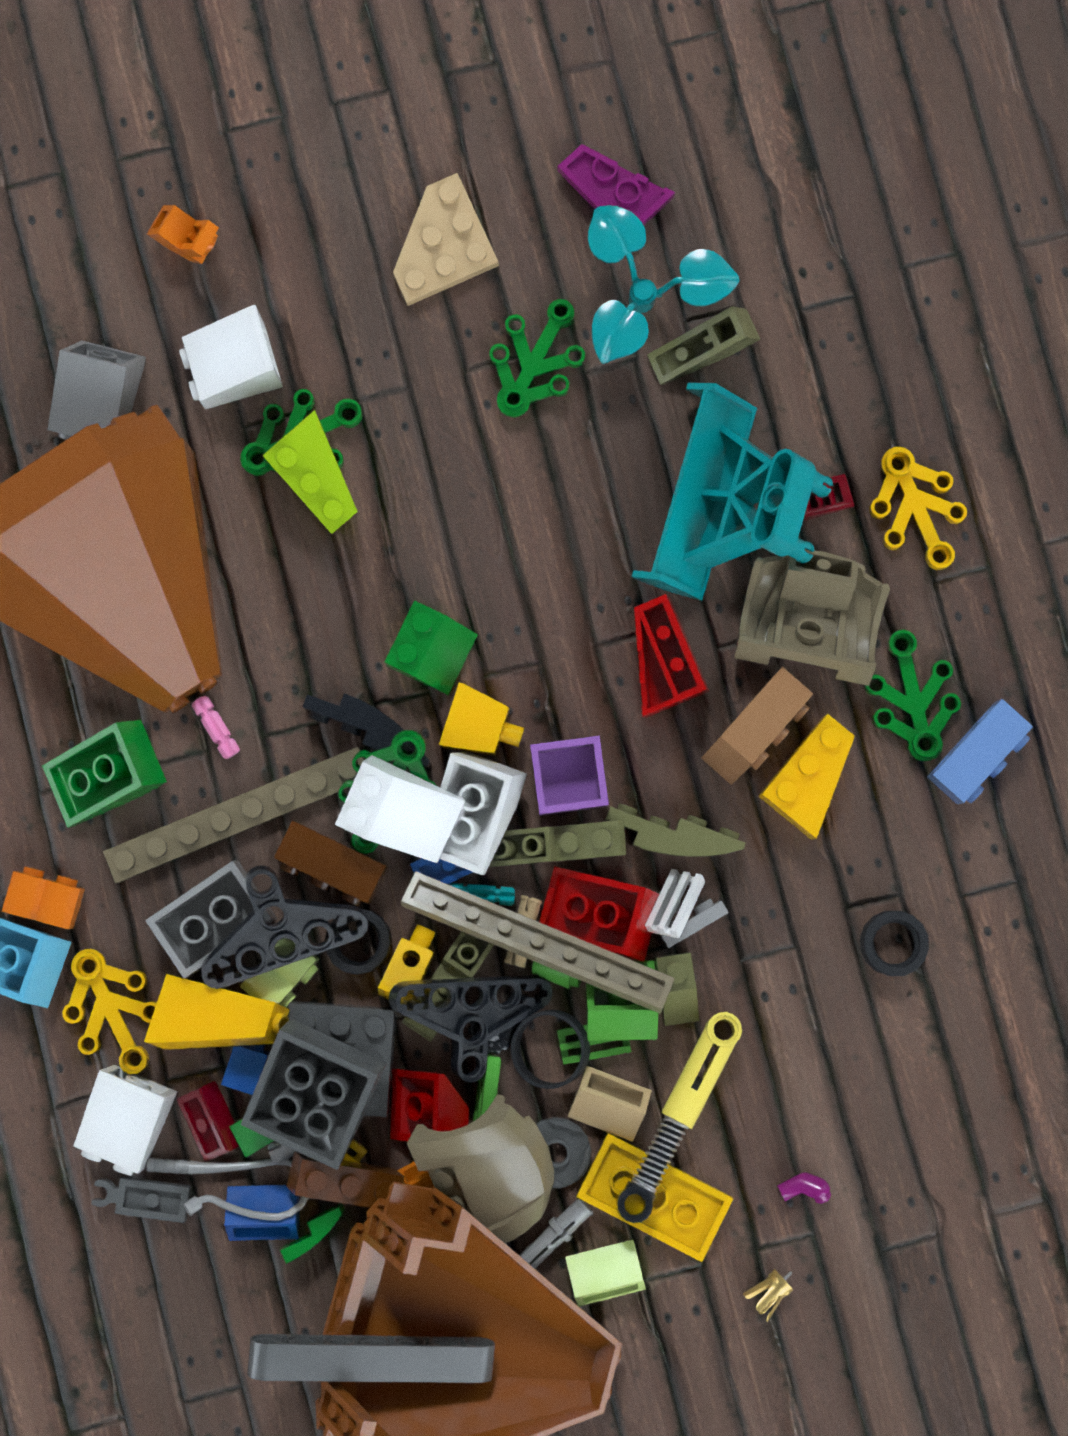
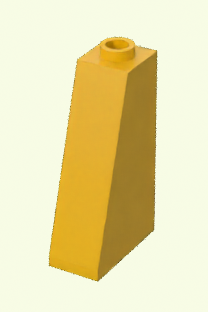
M166 974L144 1042L166 1050L274 1044L279 1030L289 1021L288 1014L290 1009L276 1002L222 988H211L203 983Z

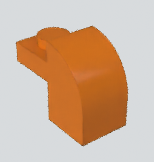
M164 205L147 235L187 260L202 264L216 243L218 237L216 232L219 227L209 220H195L175 205Z

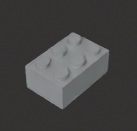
M231 861L145 920L184 979L200 972L206 957L254 910L246 889L245 879L247 873L239 861ZM251 882V885H252L253 889H255L256 891H259V890L256 888V886L254 885V883ZM270 907L264 911L263 918L266 922L271 923L277 919Z

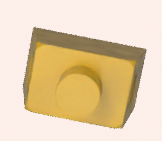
M459 682L439 746L451 750L495 755L499 742L519 747L525 728L506 722L509 714L508 706Z
M417 924L410 940L401 938L378 986L379 996L389 1000L390 991L398 982L424 979L433 959L434 952L429 950V947L435 936L434 931ZM406 958H416L418 960L416 966H406L404 964ZM408 993L406 997H401V1003L406 1005L407 1001L414 1000L416 996Z

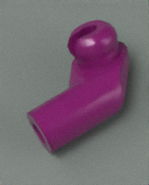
M807 1172L800 1173L777 1185L784 1201L801 1193L814 1198L818 1204L826 1203L831 1197L829 1184L823 1178Z

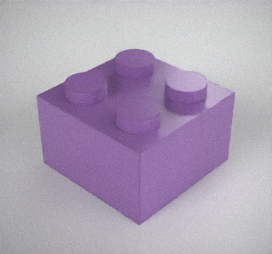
M600 736L530 745L539 816L608 807L609 802Z

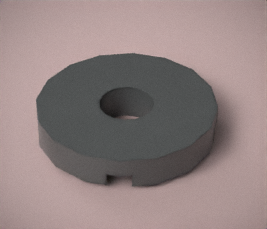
M551 1117L539 1121L536 1125L548 1147L553 1143H560L567 1150L566 1157L562 1161H552L554 1167V1184L552 1188H563L577 1182L583 1177L590 1165L591 1147L588 1136L578 1124L568 1118Z

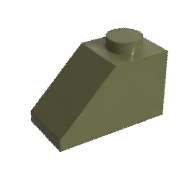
M684 952L654 957L656 971L675 978L662 1009L664 1025L670 1026L699 1021L697 989L691 953Z

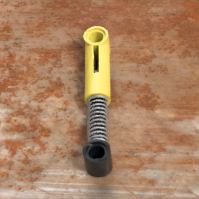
M720 1012L707 1021L661 1112L664 1115V1118H662L664 1123H660L661 1129H657L658 1135L655 1134V1140H651L653 1145L648 1146L650 1151L645 1152L647 1157H642L644 1163H639L641 1168L636 1169L638 1174H634L631 1182L628 1181L625 1188L617 1196L616 1209L619 1215L626 1221L639 1223L646 1220L651 1214L653 1202L656 1198L654 1194H656L657 1186H660L658 1180H663L660 1177L661 1174L664 1175V1169H668L667 1163H671L669 1159L674 1157L673 1151L677 1152L675 1147L680 1146L678 1141L683 1140L681 1135H686L684 1129H693L730 1054L741 1037L742 1026L735 1015L728 1012ZM718 1021H724L730 1025L732 1034L728 1040H721L716 1037L714 1026ZM713 1046L717 1049L702 1078L697 1075ZM631 1194H639L644 1201L643 1210L635 1215L629 1214L624 1205L626 1198Z

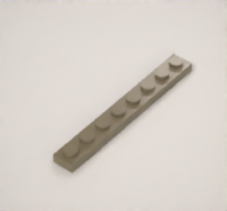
M360 747L343 752L103 851L115 883L133 878L337 794L345 781H354L358 772L353 769L352 760L356 753L361 751ZM364 757L357 759L358 764L361 766Z
M416 871L401 900L402 907L660 1014L675 978Z

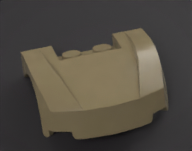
M805 550L813 555L812 559L807 563H800L788 555L781 557H758L754 562L746 592L734 658L768 665L770 656L826 667L836 670L835 679L869 686L876 669V641L882 613L890 591L889 585L887 583L882 584L865 573L866 568L864 565L828 552Z
M496 1095L489 1108L477 1120L467 1126L441 1132L428 1129L423 1124L416 1125L407 1145L418 1171H428L435 1188L462 1206L504 1243L519 1237L543 1217L554 1184V1167L549 1147L529 1115L522 1117L511 1105L505 1103L503 1095Z

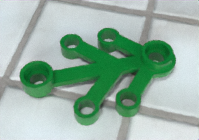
M557 299L549 305L547 310L548 323L532 352H530L524 333V318L518 314H513L506 319L505 329L507 334L512 337L522 369L516 382L508 365L510 359L508 347L498 343L493 345L489 351L490 361L496 366L502 389L497 395V406L505 416L511 418L520 417L528 411L530 403L551 396L563 397L568 393L569 380L561 374L554 375L548 384L529 388L534 377L569 366L578 368L585 361V351L578 345L568 347L563 354L544 359L559 330L569 327L574 320V308L569 301ZM558 307H563L567 310V314L559 317L554 311ZM513 321H518L522 326L519 330L514 331L509 328V324ZM502 350L506 356L502 360H497L493 357L494 352ZM576 351L580 353L581 359L579 361H572L569 359V354ZM556 381H562L566 387L562 391H557L553 388V384ZM510 395H517L520 401L516 405H511L507 399Z
M300 389L294 394V407L283 437L303 421L307 411L314 407L315 399L309 390ZM307 395L310 397L307 405H300L298 403L301 396ZM347 398L339 401L335 406L334 414L319 420L324 433L326 434L340 426L345 428L357 426L362 420V410L358 402L353 399ZM269 404L264 408V421L256 442L249 443L241 452V464L245 471L251 475L261 476L270 470L276 472L265 458L259 465L253 464L252 459L257 454L264 455L280 441L278 440L270 444L275 427L280 425L285 418L282 408L277 404ZM278 410L280 412L279 417L276 420H270L268 418L270 411ZM345 411H354L355 417L352 420H345L343 418ZM331 448L333 454L340 457L337 464L339 468H342L344 464L342 453L338 449Z
M898 630L889 637L887 647L890 654L897 657L906 695L888 685L886 680L880 675H873L872 680L876 679L881 683L880 691H873L870 685H864V688L869 695H879L911 715L914 729L895 719L893 712L888 708H881L875 711L872 716V722L876 728L888 729L906 740L910 754L919 761L927 762L935 759L941 753L943 742L940 733L951 715L960 709L961 700L953 693L942 696L938 703L940 710L928 726L925 711L943 682L952 676L953 666L946 660L934 663L930 671L931 676L920 692L911 656L917 647L916 637L908 630ZM897 639H902L906 642L905 651L896 649L895 641ZM938 665H944L947 668V675L945 677L937 674L936 668ZM946 698H952L955 701V708L953 710H948L945 707L944 701ZM883 712L888 715L889 722L887 725H882L878 722L877 717L879 713ZM925 738L930 742L928 751L920 749V739Z
M404 730L396 734L391 746L371 753L365 750L359 751L352 760V767L356 772L360 769V765L357 762V759L360 757L367 759L373 755L385 762L395 760L394 766L404 771L408 766L411 774L436 785L428 779L421 761L426 751V743L419 733L412 730ZM407 741L412 742L415 750L411 752L406 751L403 748V743ZM352 780L345 781L338 791L339 798L344 803L347 798L344 788H351L354 782ZM355 834L352 835V845L360 853L368 854L378 847L377 843L367 841Z

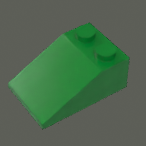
M141 720L115 722L42 765L67 828L76 826L142 797L167 783Z

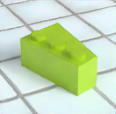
M314 410L269 449L263 457L326 529L333 534L358 511Z

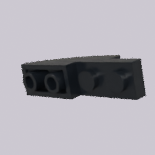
M345 693L340 706L308 694L302 706L310 712L308 717L310 719L327 725L329 719L342 723L341 730L360 736L361 731L366 732L362 744L370 748V753L391 746L395 735L404 731L402 727L380 710ZM407 741L403 743V748L406 751L411 752L415 750L412 742ZM424 754L421 759L424 768L430 769L431 762L426 754Z

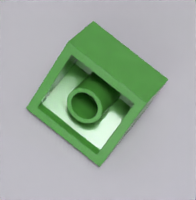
M654 960L635 961L655 970ZM586 983L587 1041L657 1040V1012Z

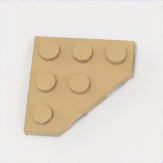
M458 173L426 187L396 263L393 275L407 306L499 266L498 259Z

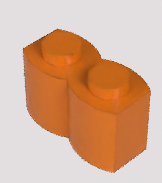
M24 866L23 872L13 871L2 912L65 929H74L85 891L84 888L77 887L78 880L61 875L57 876L56 881L43 878L45 871Z

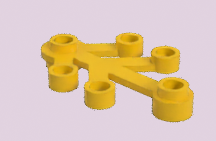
M893 447L886 451L882 457L881 469L886 477L878 497L869 506V512L875 519L885 518L891 511V503L889 501L899 483L904 497L891 529L883 536L884 546L889 550H896L903 545L905 541L904 532L911 514H913L928 548L925 553L926 563L934 570L946 569L954 561L955 551L949 543L940 541L926 508L945 515L946 520L951 524L961 523L967 516V508L960 502L951 503L917 489L913 478L931 483L932 489L937 493H946L953 486V477L946 471L937 472L915 463V458L908 449ZM892 460H901L903 469L896 470L893 468ZM944 477L948 482V486L945 488L938 486L937 478ZM875 504H884L886 512L883 514L877 513L874 508ZM951 508H958L961 511V518H953L950 514ZM892 533L898 535L899 544H891L888 541V535ZM936 551L941 552L944 555V561L941 563L936 562L933 559V553Z
M84 949L78 952L71 963L72 973L77 980L69 1004L62 1011L64 1020L70 1024L81 1022L86 1015L83 1003L90 986L96 996L85 1033L78 1040L79 1051L82 1054L91 1055L100 1049L101 1041L99 1034L106 1017L122 1049L119 1056L121 1069L128 1074L142 1072L148 1066L149 1054L145 1048L135 1044L119 1010L140 1016L143 1021L150 1023L151 1018L147 1017L146 1008L149 1005L156 1007L157 1002L150 1001L144 1003L110 992L104 979L125 984L128 990L137 992L146 987L147 976L142 971L129 972L107 965L103 954L95 949ZM89 959L95 963V969L91 973L87 972L84 968L85 962ZM134 974L140 976L142 980L138 988L133 987L130 983V979ZM72 1006L79 1009V1017L76 1020L69 1016V1009ZM87 1037L92 1038L95 1043L91 1051L84 1047V1040ZM132 1053H138L141 1056V1063L138 1066L130 1062Z

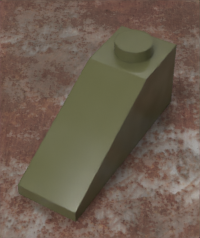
M732 306L647 354L660 385H665L737 353L760 340V337L747 309Z

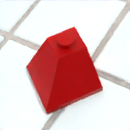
M398 1068L392 1070L390 1139L408 1142L416 1125L423 1124L428 1129L441 1132L452 1131L469 1124V1107L445 1074Z

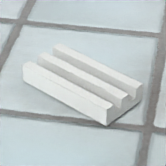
M671 869L645 924L648 932L680 938L705 884L703 875L696 874L693 877L690 872L684 871L683 874H679L678 870ZM687 885H690V888L681 905L680 900L687 888ZM674 913H677V916L671 928H669L668 926L674 916Z

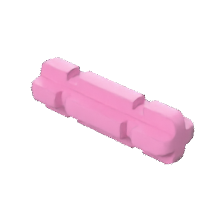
M202 696L192 703V708L197 716L202 717L200 721L212 741L219 745L217 749L222 757L229 759L236 755L240 748L236 741L229 737L231 733L219 713L213 710L214 705L209 697Z

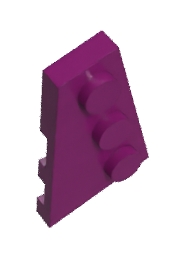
M583 144L557 166V171L594 209L606 205L622 207L635 214L643 226L675 197L676 193L666 187L663 189L649 182V178L639 173L634 174L618 165V162Z

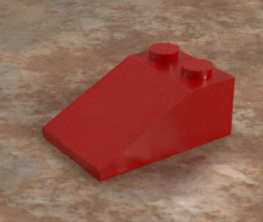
M554 866L539 922L622 957L644 962L652 935L651 932H648L645 924L659 893L645 887Z

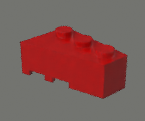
M664 594L634 607L642 717L648 718L709 692L670 597Z

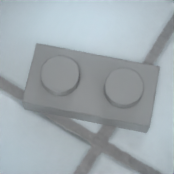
M710 898L694 907L693 910L696 914L688 918L680 938L660 935L666 947H672L728 914L729 912L723 902L717 901L713 903ZM674 920L670 922L668 926L669 928H671Z

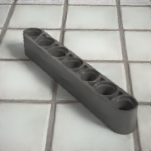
M258 1334L250 1338L247 1376L261 1381L485 1383L492 1380L495 1342L482 1337Z

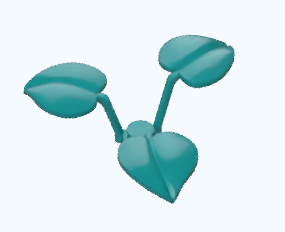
M612 205L597 207L594 210L588 230L590 250L597 259L605 263H617L626 256L633 283L629 291V305L627 308L617 300H610L602 304L594 315L592 341L598 359L602 364H606L615 359L629 356L642 348L648 338L649 329L647 320L641 313L651 310L655 304L656 297H662L663 293L676 284L681 283L680 297L685 303L692 306H708L727 297L738 285L739 275L719 254L711 250L699 249L690 252L682 259L679 267L681 277H675L661 288L656 289L652 281L638 278L634 258L631 253L642 249L646 243V232L640 219L622 207Z

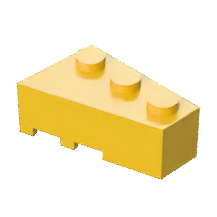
M829 714L825 715L758 797L809 839H817L855 735Z

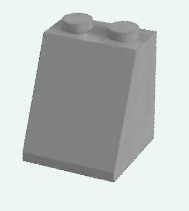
M82 340L61 349L47 430L57 432L58 437L67 440L86 426L98 423L102 429L111 424L110 422L113 418L131 413L146 357Z

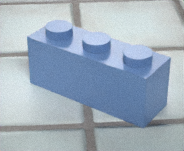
M1000 699L991 705L930 772L927 778L957 805L965 803L966 800L972 803L983 792L984 788L981 784L989 775L992 778L996 777L1007 765V762L1004 761L1005 757L1012 750L1015 753L1020 751L1030 740L1027 733L1033 726L1006 701Z

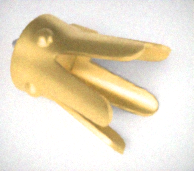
M774 1269L764 1281L743 1293L745 1298L750 1299L769 1288L756 1305V1310L762 1315L775 1303L767 1316L766 1322L769 1321L781 1300L793 1291L792 1287L786 1282L792 1275L791 1271L783 1278Z

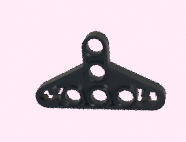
M255 866L250 869L245 879L247 893L254 910L206 957L201 967L202 979L211 988H224L358 940L363 937L368 928L366 915L359 907L352 905L285 899L275 872L268 866ZM258 874H266L271 878L272 884L268 890L260 892L253 889L251 885L252 879ZM271 906L279 907L283 911V918L274 924L266 922L263 918L264 911ZM352 915L355 920L361 919V921L356 923L357 929L350 931L348 926L339 928L340 936L334 937L333 927L328 922V920L335 918L336 927L347 923L346 917ZM321 926L328 931L327 939L318 944L311 942L308 938L309 931L314 927ZM287 938L294 942L295 947L292 953L280 955L275 951V944L280 939ZM250 950L257 951L262 957L260 963L255 967L243 965L241 957L245 952ZM235 954L236 967L239 972L234 973L232 966L223 970V977L217 978L215 974H208L212 971L213 964L218 963L220 968L230 966L231 960L228 956Z
M534 975L402 981L394 985L389 994V1003L392 1009L451 1038V1070L460 1079L472 1083L482 1078L486 1071L488 1040L549 1004L553 992L548 981ZM507 984L511 991L510 997L507 1001L499 1003L496 996L497 991L502 985ZM477 986L479 997L475 1003L468 1005L465 1002V993L470 987ZM536 987L540 988V993L535 994L534 998L521 994V989L533 991ZM438 988H445L447 991L446 1001L441 1006H434L432 1001L434 992ZM410 993L414 996H422V1002L419 1000H409L405 1005L401 1003V997H406ZM470 1021H475L478 1028L477 1033L471 1039H465L463 1036L465 1025ZM468 1056H474L476 1059L474 1070L464 1074L461 1068L462 1062Z

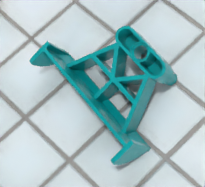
M687 383L686 391L700 397L701 401L652 571L633 570L632 578L668 592L703 600L712 567L757 549L764 548L780 557L788 555L800 563L810 561L813 555L804 549L814 552V546L812 543L798 537L810 494L812 492L820 498L828 496L832 489L824 486L823 483L833 486V481L830 477L817 472L815 465L811 461L790 449H782L772 458L751 443L748 439L757 407L716 383ZM755 503H759L757 509L754 507Z

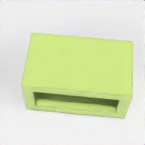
M634 1240L565 1257L574 1297L578 1306L646 1290Z

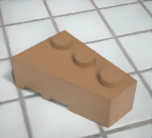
M782 666L701 759L730 785L750 767L756 771L769 756L765 751L771 743L778 746L790 732L785 726L791 719L797 723L810 709L805 703L811 698L813 693Z

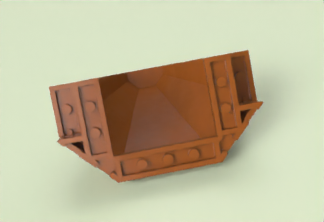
M154 405L139 416L135 412L115 417L111 420V424L102 429L98 423L86 426L0 484V621L165 713L168 711L175 713L189 704L187 698L199 691L200 694H203L218 684L216 679L222 676V667L195 452L184 438L179 437L160 407Z
M393 1182L389 1186L388 1197L386 1199L378 1198L366 1212L367 1220L364 1223L357 1222L352 1227L323 1335L487 1338L495 1342L492 1380L485 1383L319 1381L321 1382V1398L315 1401L317 1429L323 1430V1436H547L604 1414L607 1401L612 1394V1381L616 1366L621 1360L622 1343L458 1203L435 1187L427 1188Z

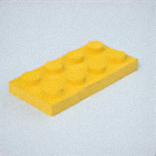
M607 1133L576 1197L703 1262L734 1198L667 1163L668 1169H664L665 1174L660 1176L663 1180H658L660 1186L656 1188L657 1191L654 1194L656 1198L649 1217L639 1223L626 1221L619 1215L616 1209L617 1196L625 1188L627 1182H631L634 1174H638L636 1169L641 1168L639 1163H644L642 1157H647L645 1151ZM639 1194L629 1195L624 1203L625 1209L632 1215L640 1213L644 1207L642 1197Z

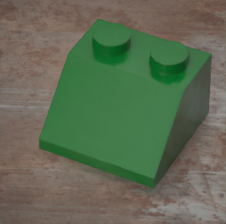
M414 600L384 663L388 668L449 696L478 634L450 617Z

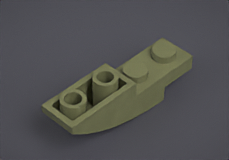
M619 803L617 809L610 806L605 821L624 820V828L636 832L632 846L670 856L708 857L743 850L746 844L738 840L739 833L720 827L719 832L706 828L707 821L692 815H688L686 820L678 819L675 829L672 830L669 829V821L652 815L649 821L636 816L637 809Z
M624 820L505 831L489 867L626 855Z
M461 931L430 980L473 978L494 944ZM442 987L434 992L432 997L434 1006H441L446 1001L447 991ZM419 996L417 1000L422 1002V996ZM406 1016L402 1021L404 1025L430 1042L437 1033V1031Z

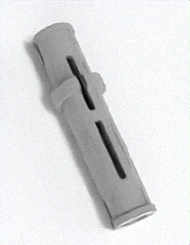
M576 1198L558 1218L553 1217L548 1221L550 1225L519 1256L536 1269L564 1241L569 1242L573 1238L571 1234L594 1214L593 1211L583 1200Z

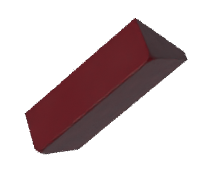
M212 1081L176 1099L205 1162L239 1147L229 1126L235 1123L216 1081Z

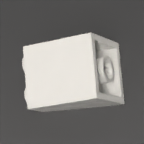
M256 305L242 309L182 337L185 348L179 350L184 368H191L194 379L188 382L194 401L200 400L205 409L283 387L267 330Z
M117 1065L99 1070L74 1147L81 1149V1155L89 1160L100 1162L101 1159L113 1163V1169L122 1174L132 1176L133 1172L137 1174L142 1172L146 1168L148 1158L151 1156L178 1091L138 1074H128Z

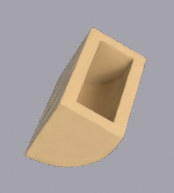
M586 1066L568 1117L633 1142L646 1114L652 1090Z

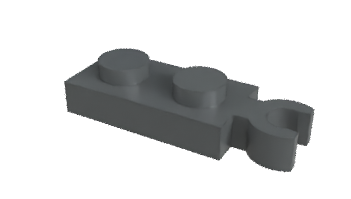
M121 1177L119 1186H115L111 1180L106 1178L98 1179L94 1183V1186L104 1187L107 1191L105 1199H92L91 1204L96 1207H105L110 1203H116L115 1214L180 1223L187 1221L188 1213L184 1209L183 1204L190 1200L192 1186L131 1177Z

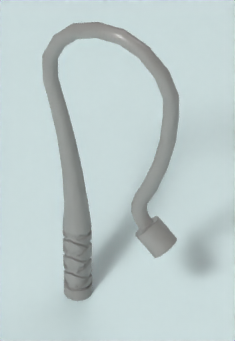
M148 1158L147 1172L208 1174L249 1170L276 1164L271 1158L229 1163ZM287 1159L279 1165L291 1167L292 1160ZM204 1195L198 1198L194 1196L184 1203L183 1207L192 1216L203 1208V1203L209 1202L249 1218L279 1221L292 1217L300 1211L309 1198L302 1196L295 1206L280 1213L249 1210L213 1195Z

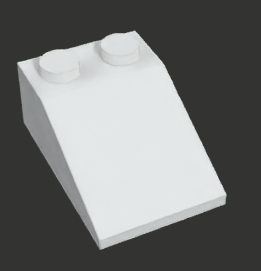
M467 751L450 753L440 788L466 801L439 859L477 874L485 875L517 808L527 773Z
M371 755L362 762L335 825L368 841L437 863L466 800Z

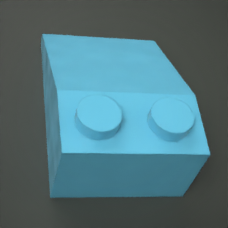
M0 918V994L23 1003L48 1008L72 942Z

